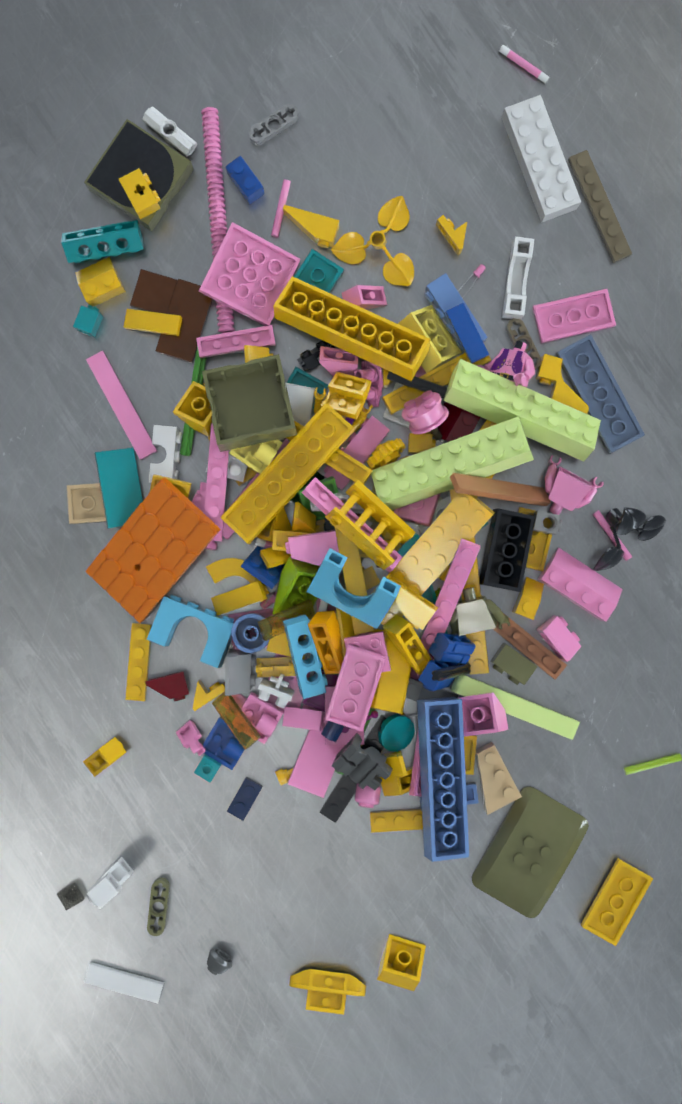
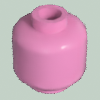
M359 784L356 785L355 801L359 803L358 806L374 808V805L379 804L380 786L373 790L369 786L362 789L358 786Z

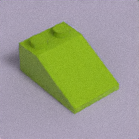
M291 557L288 558L281 571L272 613L273 616L295 618L306 615L308 617L318 598L308 593L307 590L320 566L292 559Z

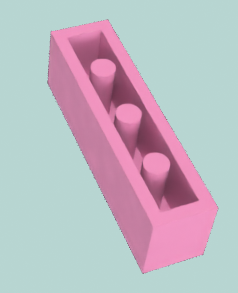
M371 416L370 419L366 418L358 434L354 432L348 439L350 444L345 449L343 447L340 449L362 464L367 461L372 455L371 453L374 452L376 447L390 432V429L374 416ZM328 465L324 469V477L333 476L337 488L341 491L351 481Z

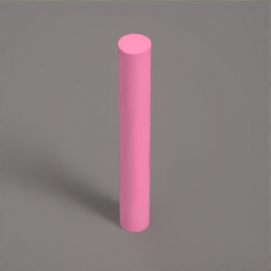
M286 179L283 180L271 236L276 238L279 236L284 214L283 206L286 205L291 181Z
M599 510L593 513V516L616 546L613 532L610 529L611 526ZM619 539L621 549L624 551L623 557L627 561L632 558V555Z

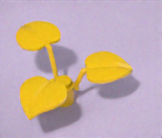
M397 196L392 198L381 207L378 213V222L381 226L387 228L372 232L370 240L367 241L366 245H364V238L359 233L348 232L331 248L332 253L342 262L355 265L361 263L366 258L364 249L370 245L378 250L383 249L390 259L383 267V276L386 281L396 286H410L414 279L412 260L404 253H398L393 258L385 247L387 240L384 235L390 228L393 231H401L408 225L410 214L404 197Z

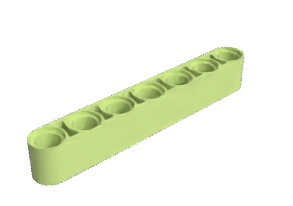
M466 675L455 677L450 691L464 697L494 692L505 709L506 714L571 740L574 739L580 724L579 721Z

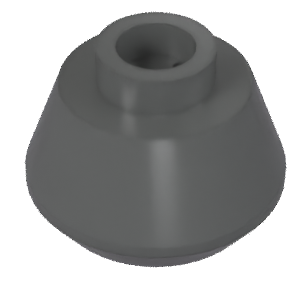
M217 948L212 949L207 959V969L214 975L222 974L232 967V960L224 951Z

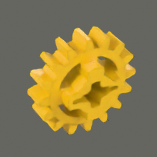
M400 438L379 444L374 452L371 453L372 456L368 458L369 460L366 461L367 465L371 470L395 462L401 456L400 453L404 451L403 449L406 448L405 444Z

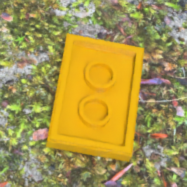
M523 507L518 508L519 513L534 516L535 510ZM545 518L543 525L549 529L552 522L549 518ZM533 531L526 568L544 571L552 538L551 534Z

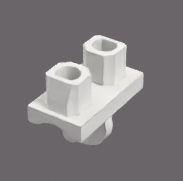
M280 674L279 678L271 676L270 680L262 678L258 687V698L268 701L271 694L278 697L275 704L285 708L288 701L291 702L295 690L288 688L289 682L283 680L284 674Z

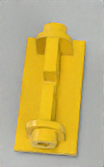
M292 657L256 658L257 678L279 677L280 674H284V677L296 676Z

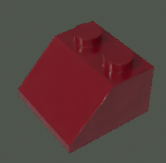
M445 402L443 406L447 407L449 415L438 426L442 434V438L439 441L447 443L471 434L481 417Z

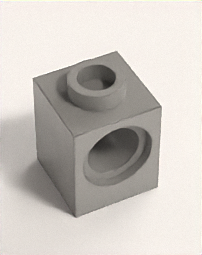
M543 511L534 512L536 518L533 531L556 535L557 531L560 532L562 527L561 515ZM545 518H549L552 522L549 529L543 525Z

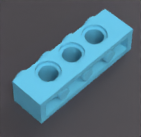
M306 615L283 621L300 694L303 699L326 693L325 686L328 685L325 674L321 672L323 666L317 655V649L308 627V623L311 620ZM306 635L304 641H298L299 636ZM311 653L308 659H302L304 654ZM310 671H315L312 677H307Z

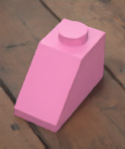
M356 285L342 292L344 300L366 310L387 305L383 286Z
M320 346L319 363L333 377L336 372L354 376V372L358 368L357 356L342 349Z

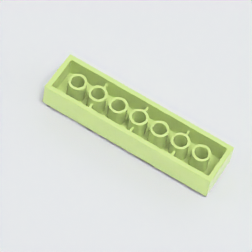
M459 360L452 372L443 401L496 424L519 416L526 437L583 462L595 450L601 420L518 384V386H515V382L465 360Z
M518 416L376 468L371 473L377 497L393 511L454 489L450 479L453 473L485 478L532 461L534 458Z

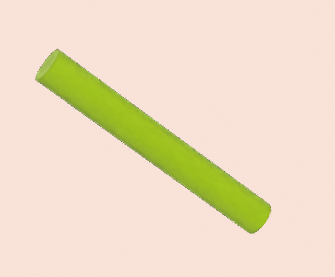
M680 753L625 767L624 772L625 775L682 761Z

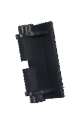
M321 340L311 351L308 349L302 352L297 361L300 364L304 363L301 366L303 370L310 372L321 365L317 359L320 357V346L330 347L331 344Z

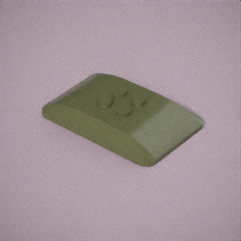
M526 786L520 791L522 797L515 800L471 878L473 885L479 890L525 917L535 918L540 914L565 873L589 825L587 819L534 787Z

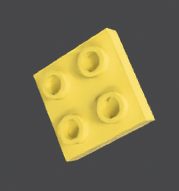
M277 439L232 449L229 454L258 474H261L271 463L283 442Z

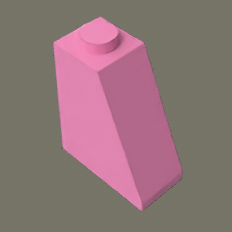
M335 530L288 537L289 542H285L286 552L291 554L292 559L318 566L321 565L330 548L339 553Z

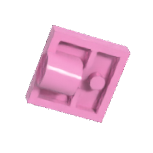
M384 631L367 632L344 638L346 650L350 644L386 656L382 672L391 671Z
M251 692L231 725L265 744L284 714V710L268 701L259 699L258 695Z

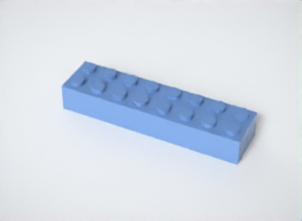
M446 697L417 700L424 856L432 862L469 857L462 699Z

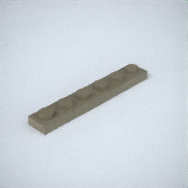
M585 150L569 157L570 166L612 262L615 263L631 256V249L588 151Z

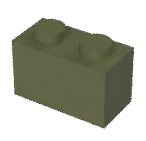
M506 643L501 645L491 659V662L494 664L493 668L501 674L505 671L510 675L508 679L516 685L519 682L525 685L538 667Z

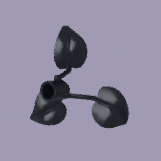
M624 507L623 514L618 508L610 510L606 514V519L612 525L610 529L613 532L616 547L606 550L593 569L595 571L610 569L621 561L624 551L621 549L617 534L626 535L635 529L640 532L638 535L639 540H650L663 529L666 519L662 515H656L644 523L646 515L641 510Z

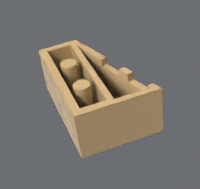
M490 742L476 749L475 756L484 810L489 815L522 796L495 745Z

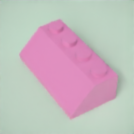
M559 547L538 577L539 581L604 622H607L616 608L622 592V588Z

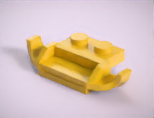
M307 969L290 976V987L308 990L306 1010L344 1015L346 995L365 996L366 985L356 977L346 973Z

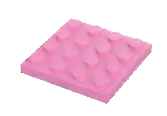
M232 222L199 292L264 326H268L274 317L273 305L290 278L294 275L301 259Z

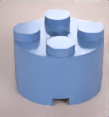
M249 613L235 621L231 635L238 649L246 653H254L268 645L272 628L264 616L257 613ZM252 628H254V632L257 633V635L252 636V638H250V633H248L247 630H251Z

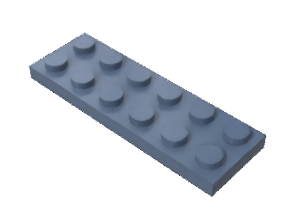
M591 334L556 353L558 358L563 359L562 366L578 396L588 405V415L601 420L598 433L609 454L645 436Z

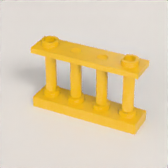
M357 480L345 492L350 498L341 509L333 508L325 518L371 558L377 566L385 570L395 561L390 554L400 542L403 545L416 532L361 481ZM357 503L364 509V512L353 523L346 514ZM372 516L379 524L371 535L368 536L360 528ZM386 529L393 538L383 550L375 541Z

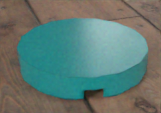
M394 714L389 716L382 723L378 738L380 744L388 751L398 752L403 750L411 743L414 737V723L405 715Z

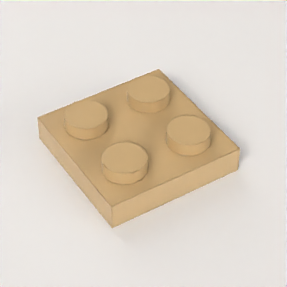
M100 483L67 485L69 524L106 522Z

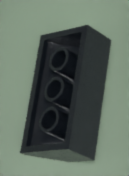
M500 508L493 509L495 513L491 518L479 578L480 584L521 592L536 516Z

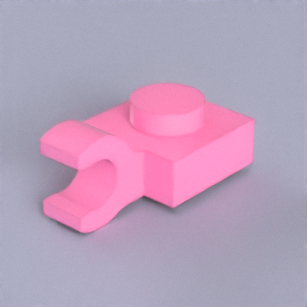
M189 720L176 734L183 747L187 749L190 747L194 754L197 752L201 756L206 752L203 745L198 741L202 735L195 723Z

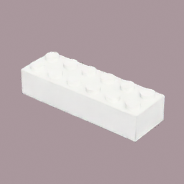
M541 95L504 108L501 118L541 223L577 210L581 200Z

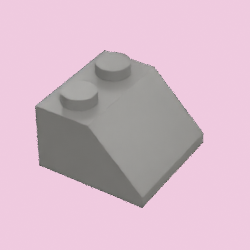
M229 649L225 658V696L247 693L251 691L252 686H255V674H252V667L256 666V656H253V653Z

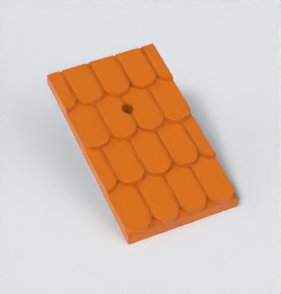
M164 477L154 486L143 502L139 504L85 572L106 590L112 598L120 603L131 616L141 623L221 529Z

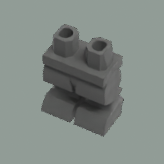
M356 733L336 755L332 767L336 772H342L344 776L349 775L351 780L358 783V786L362 789L369 786L376 790L382 782V779L377 774L387 779L392 772V768L385 763L387 757L384 754L381 755L374 747L362 749V739Z

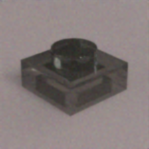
M75 882L57 893L65 910L70 909L85 899Z

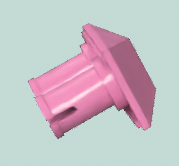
M362 361L361 369H357L354 372V376L371 380L366 400L369 407L371 404L373 407H379L382 387H384L382 368L368 361Z

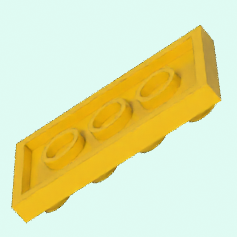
M617 858L583 919L581 926L616 946L653 878Z

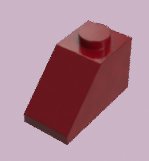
M183 671L145 681L146 686L169 699H174V701L183 700L185 695L189 694Z

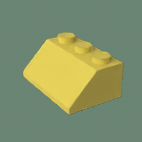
M432 305L411 312L398 323L405 328L430 338L429 352L421 364L426 373L462 353Z

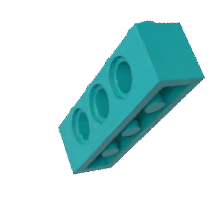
M137 219L62 233L61 244L68 263H81L88 259L98 260L105 256H119L126 252L136 253L143 250V237ZM124 238L126 239V241H120L118 239ZM104 241V242H106V243H108V244L102 245V244H100L99 242ZM81 245H86L88 248H82Z

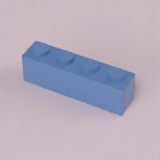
M446 273L426 286L425 296L430 303H434L438 317L445 320L447 331L451 335L454 334L457 339L456 344L461 351L464 349L445 313L461 303H464L483 343L488 337Z

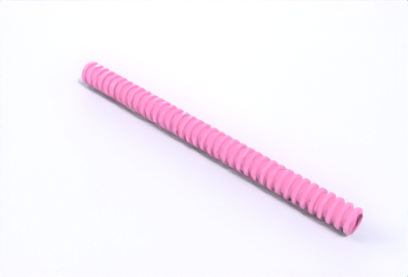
M206 107L202 109L201 114L203 115L204 150H206L204 154L206 156L205 167L207 168V191H209L207 195L209 197L208 203H210L208 207L211 209L209 210L211 215L209 220L211 221L210 232H212L211 244H213L211 248L214 250L212 252V256H214L212 260H214L227 234V227H225L227 222L225 221L226 215H224L226 214L224 209L226 206L224 204V186H222L224 184L222 180L223 174H221L223 169L221 168L222 157L218 109ZM216 301L218 303L216 305V309H218L216 314L219 315L217 317V321H219L217 323L219 327L218 332H234V322L232 321L234 320V316H232L234 311Z

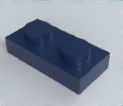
M246 777L227 812L244 821L263 786Z

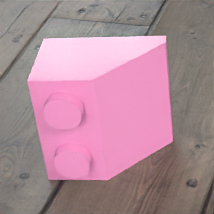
M553 615L536 630L557 657L568 662L581 648V645L578 643L580 639L575 632H570L567 629L568 623L562 616Z
M494 692L459 697V699H462L464 736L509 730L505 709Z

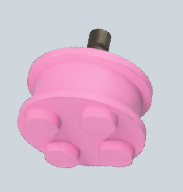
M428 390L421 396L404 404L405 408L402 411V417L410 423L409 429L411 433L424 434L431 431L435 440L442 438L438 426L447 419L449 411L447 407L442 406V399L439 393Z

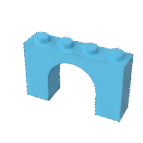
M330 548L307 592L377 629L396 599L401 586L383 577L375 591L368 596H356L347 592L340 584L339 573L348 557Z
M173 594L170 597L164 596L147 640L164 647L169 646L179 622L189 616L196 617L205 624L208 631V641L200 661L215 668L222 667L232 641L231 630L234 619L223 615V618L216 616L217 612L208 608L205 611L198 608V604L190 601L187 604L181 602L182 598Z

